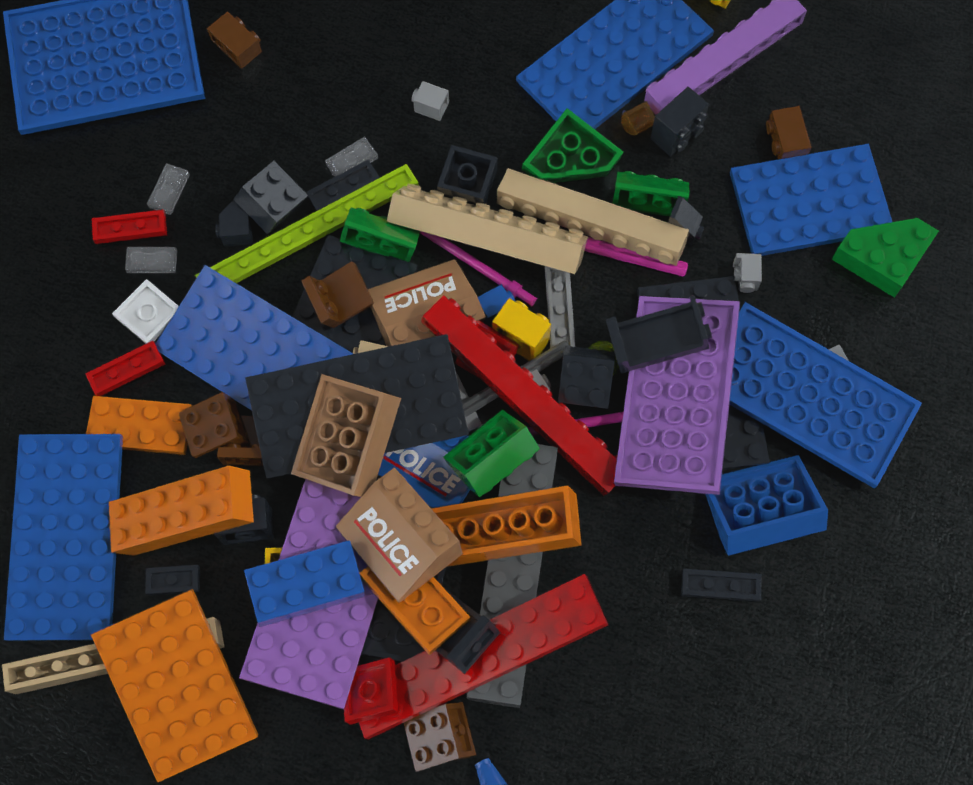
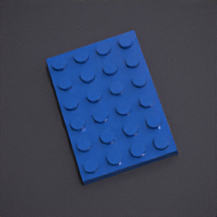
M869 144L734 167L730 170L751 254H761V256L841 242L851 229L892 222Z

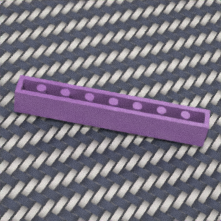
M772 0L770 5L764 9L759 8L750 19L739 22L734 30L729 33H723L714 44L706 45L698 55L687 58L682 66L676 70L671 69L662 80L651 83L646 89L644 102L657 115L687 86L698 95L702 94L802 24L807 10L798 0Z

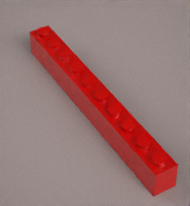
M443 295L422 316L421 323L435 336L448 334L451 351L548 444L558 447L557 452L603 496L608 494L615 487L614 479L618 456H613L607 450V445L600 438H594L588 432L589 428L581 420L576 421L570 415L571 412L566 405L561 402L557 403L551 397L552 393L544 385L539 386L533 380L534 376L528 369L524 367L521 369L515 363V358L507 350L502 351L496 345L497 341L491 334L487 332L484 334L478 328L479 324L472 316L464 315L460 311V305L454 299H448Z

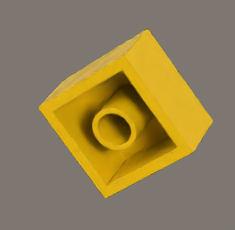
M509 298L492 321V328L520 345L516 354L528 361L539 356L550 341L551 323H549V320L540 313L534 314L528 310V307L521 301H513Z

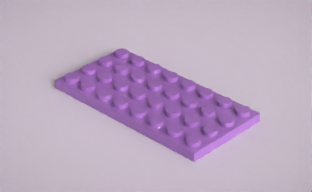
M639 296L637 317L689 303L690 299ZM696 299L697 303L702 302L705 317H701L703 324H709L712 338L708 339L709 349L629 371L614 479L615 486L720 495L740 309L739 301Z
M305 479L279 560L347 541L338 531L336 525L361 497ZM353 549L360 573L367 567V564ZM361 579L365 591L363 598L263 627H259L257 623L239 678L344 709L378 597Z

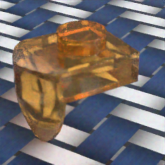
M645 101L627 112L623 110L621 123L626 132L631 135H637L653 126L655 116L648 102Z

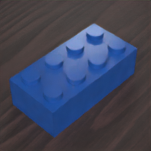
M350 540L244 570L259 627L365 596Z

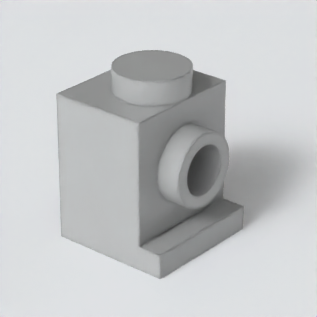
M737 253L733 267H735L734 278L735 281H738V290L744 293L757 291L762 282L761 254Z

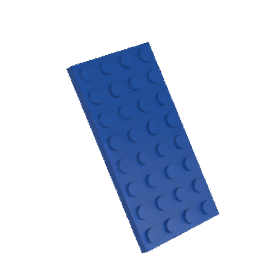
M614 0L517 75L516 81L555 121L568 108L588 125L596 129L643 92L651 83L658 80L712 37L714 30L682 0Z
M206 265L156 342L160 353L250 410L252 408L245 377L353 354Z
M745 302L741 308L738 318L729 404L872 488H876L922 403Z
M121 434L19 435L4 640H93L91 637L92 633L112 625L116 553L111 552L109 502L120 497L123 436Z

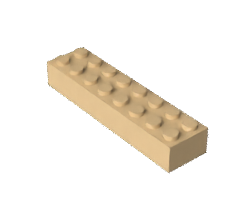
M407 184V186H403L393 193L387 222L573 274L576 273L581 265L588 236L583 235V232L577 229H569V231L559 229L560 225L551 222L541 224L536 222L537 219L530 216L519 218L513 216V212L500 209L499 212L490 209L489 205L483 203L472 205L467 203V200L464 198L444 197V193L430 190V193L421 190L420 186L414 184Z

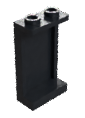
M692 295L689 296V303L617 323L616 317L606 319L621 374L709 349L708 339L712 338L709 324L704 325L701 318L705 317L702 302L697 303L695 296Z
M446 590L470 616V621L435 651L465 674L501 632L487 617L479 615Z

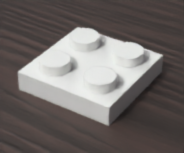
M146 279L112 314L147 344L155 341L163 333L179 306Z

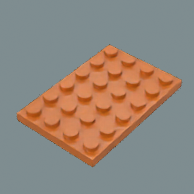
M193 589L91 634L157 782L258 737L257 730Z

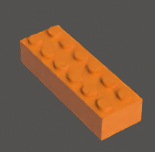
M226 466L110 501L111 552L134 556L253 523L250 471Z
M569 486L432 508L434 513L460 541L463 554L448 566L582 546L577 494Z

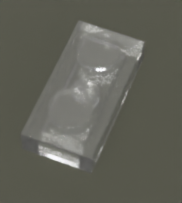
M363 137L328 158L325 162L336 177L366 160H369L370 163L378 159V155L368 140Z
M166 163L147 202L148 207L154 210H164L166 214L171 215L190 175L188 170Z
M127 247L125 270L127 273H176L177 250L175 247Z

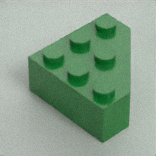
M566 108L522 165V171L529 176L550 183L606 177L620 160L623 151Z
M918 218L851 229L838 247L832 260L895 298L939 230Z

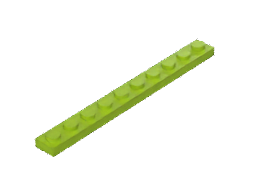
M405 164L210 268L231 281L238 283L343 227L351 207L354 209L362 208L370 213L392 200L393 193L403 186H407V184L419 186L418 181L408 165Z

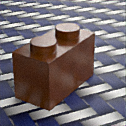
M228 11L207 28L211 41L241 69L262 52L259 44L261 40L258 35L252 30L249 32L242 20L237 16L234 18Z
M800 106L773 110L771 112L769 120L766 121V130L772 136V151L774 155H777L778 160L808 155L812 147Z

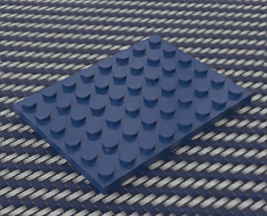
M60 0L3 11L18 131L21 135L205 99L188 0Z

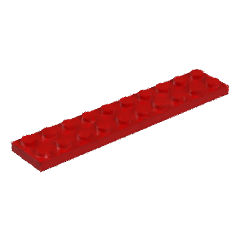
M585 574L490 619L501 633L465 674L436 651L430 655L424 651L395 665L398 712L359 722L364 738L370 739L608 626L588 577Z

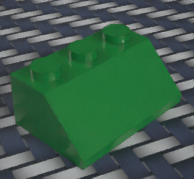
M631 171L618 172L613 204L636 212L671 216L678 196L688 201L689 182L678 178H659L656 175H637Z
M351 207L339 242L410 262L420 231L387 222L388 217L386 216L378 217L369 214L365 209H354Z
M502 410L443 456V458L465 485L478 497H481L483 494L488 493L499 481L509 476L524 461L529 460L540 448L528 428Z

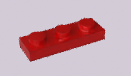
M164 210L92 218L93 241L95 244L167 235L166 213Z
M151 341L86 373V376L95 395L102 396L165 365V362L155 342Z

